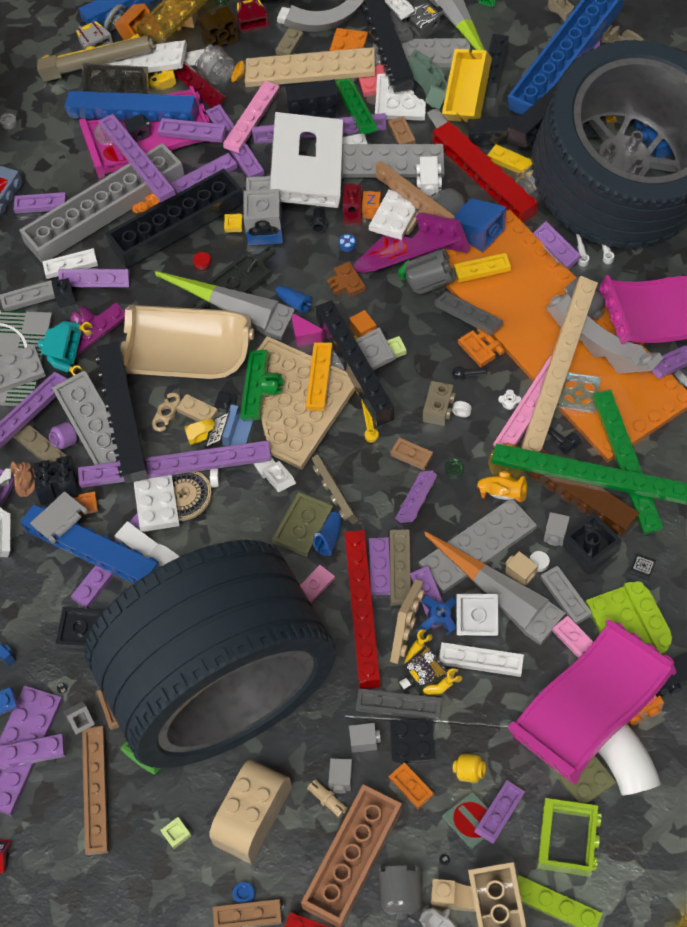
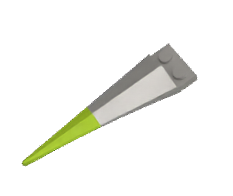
M429 0L436 7H442L444 15L465 36L475 50H484L464 0Z
M155 271L156 276L197 295L222 310L247 315L251 318V327L266 336L281 341L290 325L292 314H295L294 308L280 304L276 300Z

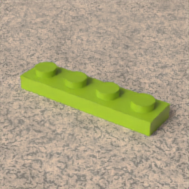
M518 875L517 882L521 903L573 927H598L603 913Z

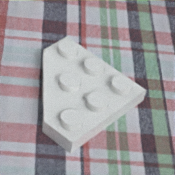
M377 74L375 114L385 113L386 119L390 120L404 116L405 120H425L426 103L422 99L415 96L412 90L394 93L392 86L388 84V75Z

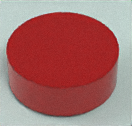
M205 252L195 254L193 257L195 268L199 270L207 269L211 265L209 254Z

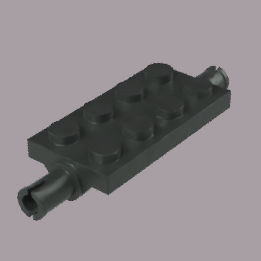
M271 246L255 255H251L247 251L206 283L250 293L271 276V271L266 268L265 262L275 256L276 252ZM197 295L195 297L199 300L188 307L222 310Z

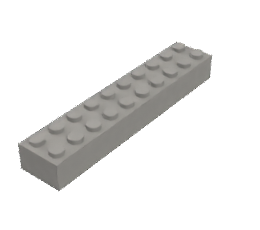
M163 143L145 153L169 184L185 176L182 163ZM129 163L21 228L19 231L24 243L43 264L42 261L50 260L128 212L134 204L144 202V197L152 193V191Z

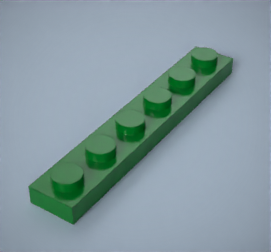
M352 79L336 80V88L360 134H370L377 131V124Z

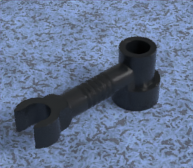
M549 426L547 433L560 443L559 449L562 453L567 454L582 443L576 433L571 432L564 437Z

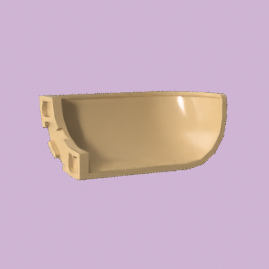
M129 305L125 309L124 334H127L126 342L122 341L121 351L127 374L205 379L223 378L237 371L246 359L249 342L254 339V329H251L250 317L234 311Z

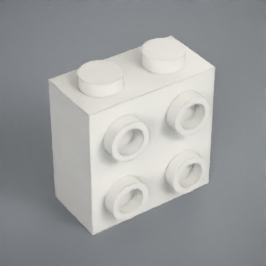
M437 156L420 157V164H417V175H420L417 176V188H420L419 190L429 197L441 191L442 178L441 175H438L441 174V163L437 162Z

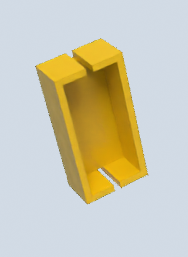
M468 49L454 50L442 111L443 116L448 121L462 122L463 119L465 122H468V119H480L492 61L491 56L486 50H472V53Z

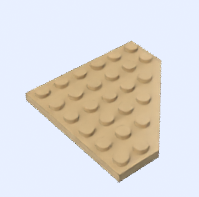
M267 336L258 350H267L269 352L267 373L278 372L283 378L284 386L278 387L283 388L282 393L267 395L263 399L261 420L266 440L269 441L270 454L302 470L356 388L346 371L331 365L325 411H307L305 406L312 356Z

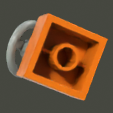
M118 4L110 11L104 23V28L108 32L117 29L123 40L131 39L134 34H139L140 37L149 35L150 38L154 39L162 31L146 4H133L127 11L123 4Z

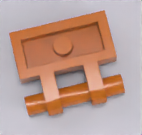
M153 192L144 197V202H139L132 206V211L135 214L145 212L160 202Z
M477 329L478 335L472 330L458 339V344L482 368L495 359L496 354L494 352L501 356L505 353V349L498 340H495L486 332ZM483 341H487L490 345L487 346Z

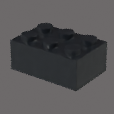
M335 79L285 86L289 114L324 118L339 117Z

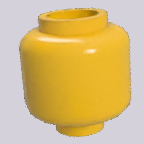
M462 753L458 760H455L453 763V772L456 773L458 780L462 782L478 783L481 778L485 777L486 763L479 755Z

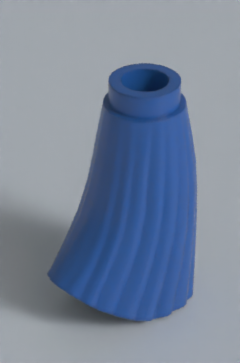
M280 285L277 287L276 294L283 302L301 313L309 311L312 296Z
M331 512L323 527L314 535V548L321 555L331 556L333 554L342 521V516L337 512Z

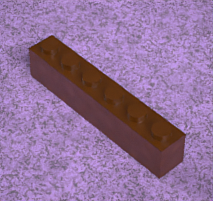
M543 449L540 450V453L549 454ZM527 471V474L533 481L540 482L548 491L555 492L562 500L576 506L581 513H586L589 516L595 513L616 535L622 538L626 536L637 522L638 511L600 486Z

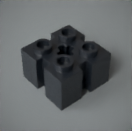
M72 455L59 457L56 462L50 463L49 460L34 463L35 491L40 505L54 502L64 491L72 498L79 497L77 470Z

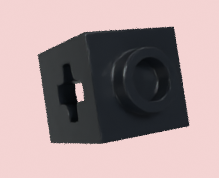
M142 113L123 121L128 133L135 142L152 136L149 131L152 128L148 118L144 120Z
M69 278L51 282L59 308L76 304Z

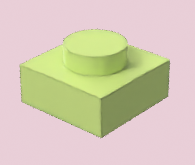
M399 336L387 340L395 358L407 354V350Z
M178 817L160 830L173 849L191 837V834Z

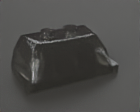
M96 63L82 64L84 92L149 94L148 67Z

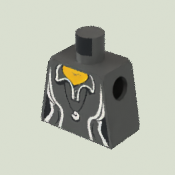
M428 3L413 7L414 12L405 18L411 31L419 39H425L440 27V17L444 15V11L440 6L433 9Z

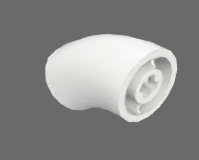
M628 724L623 726L598 751L611 769L621 795L638 793L661 785L652 759L641 740Z

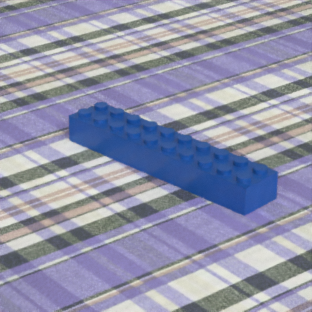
M581 0L508 95V109L520 115L524 114L529 107L557 84L564 71L569 68V65L595 46L622 10L624 0Z

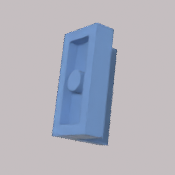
M231 405L221 437L223 446L247 444L254 420L243 421L240 418L239 407Z

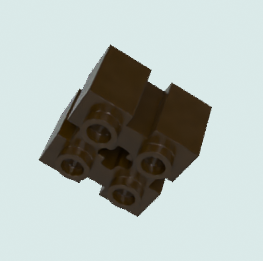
M228 6L217 9L213 15L208 13L198 17L200 28L202 29V40L207 48L214 47V51L222 49L224 44L229 46L239 42L238 31L236 30V17Z

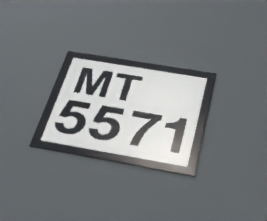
M230 411L214 419V430L209 434L205 448L221 441Z

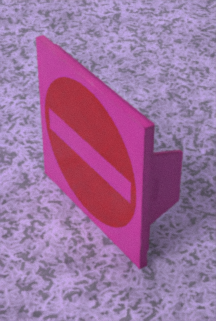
M114 143L98 146L106 167L115 166L119 170L129 164Z

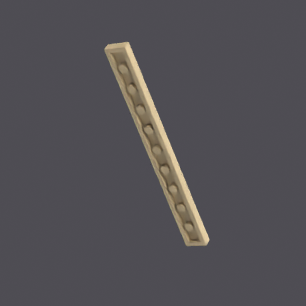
M580 276L577 280L521 449L540 452L543 447L598 284L583 276Z

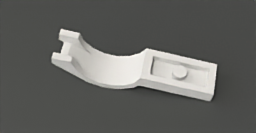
M272 456L271 461L253 463L259 474L264 479L267 478L278 492L296 484L288 470L280 461L275 463Z
M5 469L0 476V489L9 485L11 469ZM0 507V557H8L10 553V513Z
M128 521L115 534L116 540L132 551L133 549L138 550L144 557H153L159 562L160 567L179 557L166 546L157 544Z

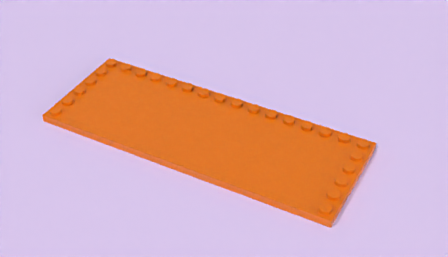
M509 209L506 211L505 230L484 252H481L472 245H470L471 249L467 253L444 249L450 257L448 260L451 268H454V264L506 253L511 265V271L460 283L456 276V280L446 285V288L454 296L503 320V327L495 332L492 337L502 344L505 352L534 382L549 357L552 356L561 327L546 307L551 303L550 300L558 294L565 295L566 291L564 289L576 277L566 266L564 267L554 259L544 248L546 246ZM604 306L602 310L603 315L595 321L593 319V321L617 336L610 313ZM578 341L556 405L559 411L608 463L614 459L593 402V394L612 390L633 446L687 410V390L679 384L672 374L659 379L652 371L617 373L606 357L594 358L582 341ZM628 341L633 344L640 345L638 342ZM642 345V347L645 349V351H646L647 353H650V352Z

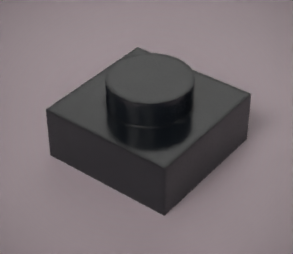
M219 391L214 407L219 412H228L231 405H236L237 394Z

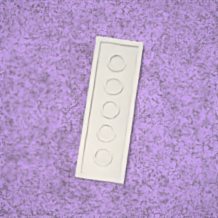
M186 41L155 44L153 52L92 66L90 77L92 80L183 68L187 49Z

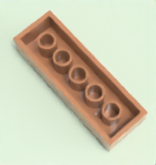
M364 784L362 785L301 902L304 910L336 927H344L402 813V803Z

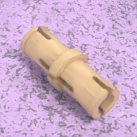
M317 779L313 780L314 784L310 783L307 790L320 800L322 806H327L338 818L342 817L341 813L345 814L348 807L334 796L335 793L333 791H328Z

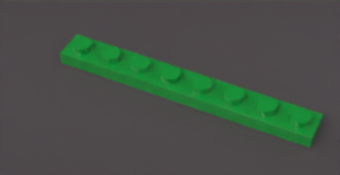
M612 390L593 394L592 399L618 469L643 474ZM628 493L633 509L639 512L637 520L642 534L646 535L662 531L663 525L652 497Z

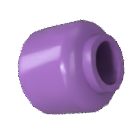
M68 422L54 426L51 429V433H49L51 444L58 449L70 447L77 442L78 434L73 425Z

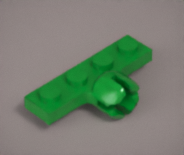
M267 350L249 352L240 415L243 421L260 420L264 397L267 395H278L283 391V388H278L284 386L282 376L278 372L267 373L269 352Z

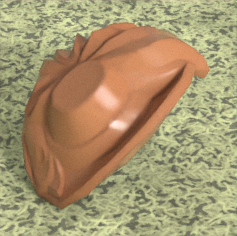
M12 461L10 469L11 475L14 477L16 493L20 497H27L35 490L34 478L36 477L34 469L27 462L23 461L21 464H15Z

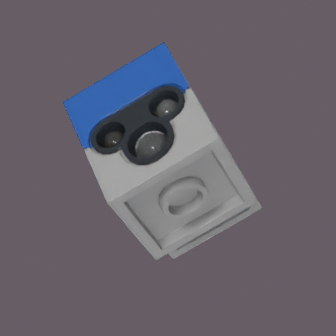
M270 176L246 177L244 224L248 245L283 243V202L280 200L279 189H270Z

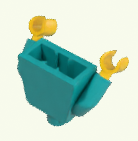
M62 321L54 328L46 331L45 338L39 339L38 347L42 349L41 353L47 356V361L54 368L67 373L70 371L75 376L77 375L75 374L77 369L84 371L80 366H70L71 364L74 365L81 335L79 330H82L85 335L89 336L92 332L85 329L93 327L89 322L79 325L77 322Z

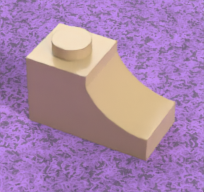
M433 879L431 908L476 912L471 886L462 885L452 880Z

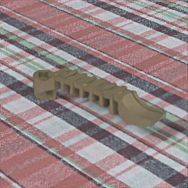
M548 0V9L558 13L564 22L575 9V6L568 0ZM611 24L600 38L602 43L644 40L631 30H625L622 36H620V26L612 29Z

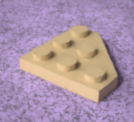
M414 581L398 612L390 662L398 664L401 657L406 656L408 650L406 643L411 629L413 630L417 618H415V614L418 610L419 602L423 600L425 590H422L423 581Z

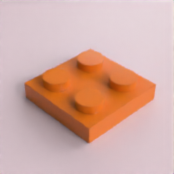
M337 28L330 51L365 48L368 32Z

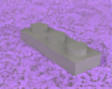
M52 281L0 294L3 310L12 311L54 299Z
M558 565L541 575L540 579L566 615L576 625L592 616L591 610Z

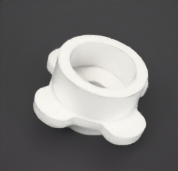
M507 390L506 394L499 396L498 400L504 408L511 410L521 402V397L516 396L513 390Z

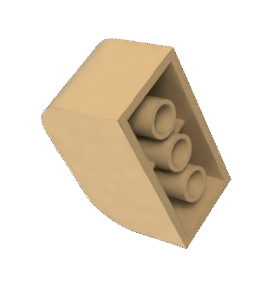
M249 759L238 773L213 820L209 834L213 845L252 864L292 789L290 778Z
M514 862L468 870L479 927H526Z

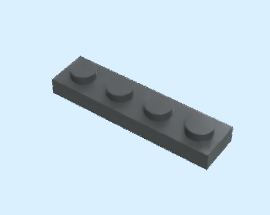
M447 291L435 300L437 308L491 336L503 327V320Z
M358 689L356 711L439 721L442 698Z

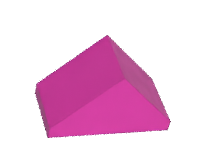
M294 313L292 314L297 347L324 341L323 329Z

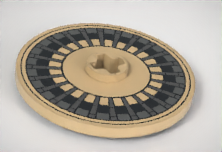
M197 471L172 475L178 520L186 521L200 515L207 508L212 497V488L208 479Z

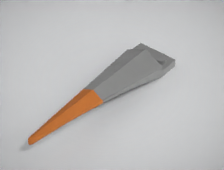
M425 532V537L453 561L485 594H499V608L526 636L540 646L552 633V628L565 617V612L550 603L549 599L432 534Z

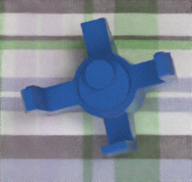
M427 595L421 601L429 609L428 619L417 628V632L422 629L427 631L432 625H443L448 630L446 633L448 636L457 628L450 617L451 608L457 603L453 597L446 603L436 602Z

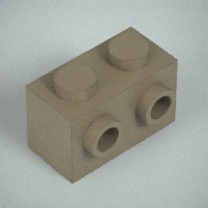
M431 381L423 409V422L445 426L446 420H450L452 413L450 405L454 404L456 393L453 392V385Z

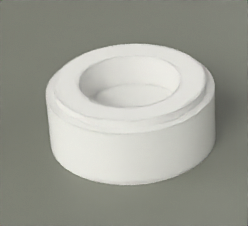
M463 401L455 402L452 408V412L459 417L470 416L472 410L471 405Z
M212 468L210 470V484L212 488L220 487L219 468Z
M536 551L531 554L529 559L538 565L537 572L545 571L549 566L548 555L542 551Z

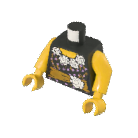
M422 629L417 633L418 640L411 646L404 660L403 670L406 677L398 682L404 693L414 687L420 695H438L450 688L453 682H461L462 676L454 678V674L458 672L457 669H450L448 671L430 646L424 644V642L432 640L431 634L424 639L423 634L426 632V629Z

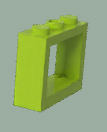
M545 798L537 869L591 877L593 870H597L598 857H594V849L599 848L600 835H596V826L600 827L602 814L598 813L597 805ZM553 812L589 817L585 866L548 860Z

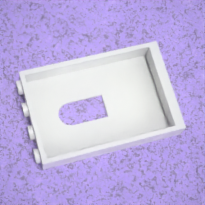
M275 112L270 189H279L281 202L338 208L341 189L343 120ZM311 132L316 136V157L299 155V139L302 133Z

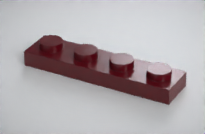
M187 62L183 63V68L177 69L175 76L187 87L193 86L194 91H198L200 98L210 107H215L219 104L223 105L226 96Z

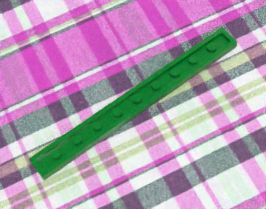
M497 443L495 445L491 464L687 504V483Z

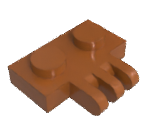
M350 261L335 267V276L327 280L335 295L347 292L351 298L366 291V286Z

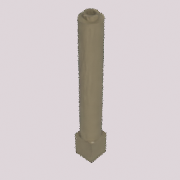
M146 35L62 57L52 55L38 59L37 71L43 82L62 78L64 73L153 52L155 42L153 38Z

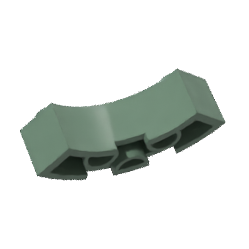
M414 50L408 61L413 73V79L423 88L426 95L425 103L433 108L440 109L448 82L444 79L445 74L440 67H435L431 63L432 60L429 57Z

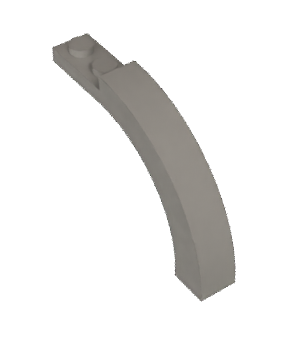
M346 0L343 4L325 11H308L292 5L286 16L284 26L306 32L330 30L350 20L362 7L364 0Z

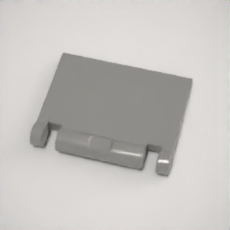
M64 491L30 524L54 544L56 540L52 536L56 534L60 538L82 518L78 512L81 510L86 514L88 510Z

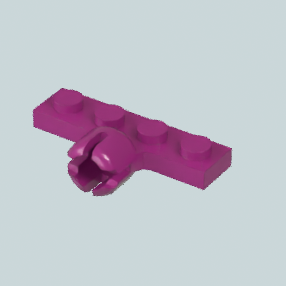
M117 302L98 316L93 315L87 307L78 308L81 312L80 315L76 311L73 312L70 318L71 322H77L79 325L89 322L93 327L85 329L92 332L89 336L85 335L82 330H79L81 335L75 358L125 321V311Z

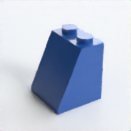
M471 198L462 205L456 215L453 214L455 220L460 221L468 243L481 252H484L505 230L506 207Z

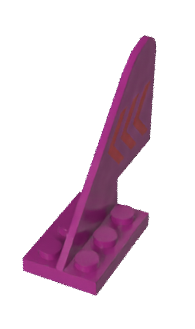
M419 212L416 220L420 230L413 238L403 237L400 240L383 235L354 263L353 267L356 272L367 273L439 248L467 253L471 248L459 220Z

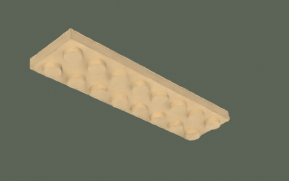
M375 48L247 58L245 85L246 87L261 86L264 81L278 85L375 76Z

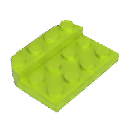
M627 582L621 588L586 600L585 604L591 610V617L600 634L606 627V621L609 619L614 623L619 622L630 634H637L645 644L650 643L661 655L666 654L672 642L671 631L651 592L642 582Z

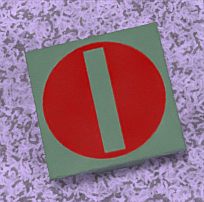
M472 792L443 814L442 818L471 849L484 840L483 837L475 833V830L488 808Z

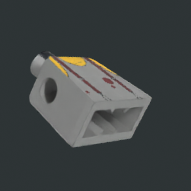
M94 21L89 24L81 22L79 24V29H77L76 33L83 50L88 46L98 47L113 43L111 34L98 22Z

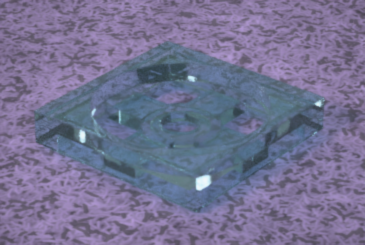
M568 372L557 407L595 413L596 407L593 400L584 405H581V401L585 398L592 399L593 394L599 393L601 378ZM570 380L577 381V386L574 388L565 387V384ZM585 382L592 383L595 387V392L587 391L584 388ZM580 390L583 394L578 396L575 392ZM564 395L572 396L574 402H569Z

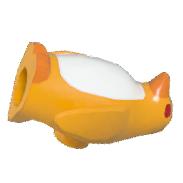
M499 471V475L479 480L477 487L482 498H485L486 494L489 493L494 498L503 500L516 499L518 502H524L527 495L526 477L521 476L518 480L510 476L511 472Z

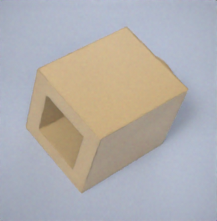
M518 552L515 556H510L505 563V574L524 586L537 574L538 565L521 552Z

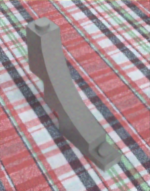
M568 294L554 296L550 300L551 303L546 307L560 327H562L571 301V297ZM586 317L578 341H582L594 358L606 357L617 373L652 371L663 359L659 352L647 353L641 345L628 341L625 344H621L619 337L602 328L590 317Z

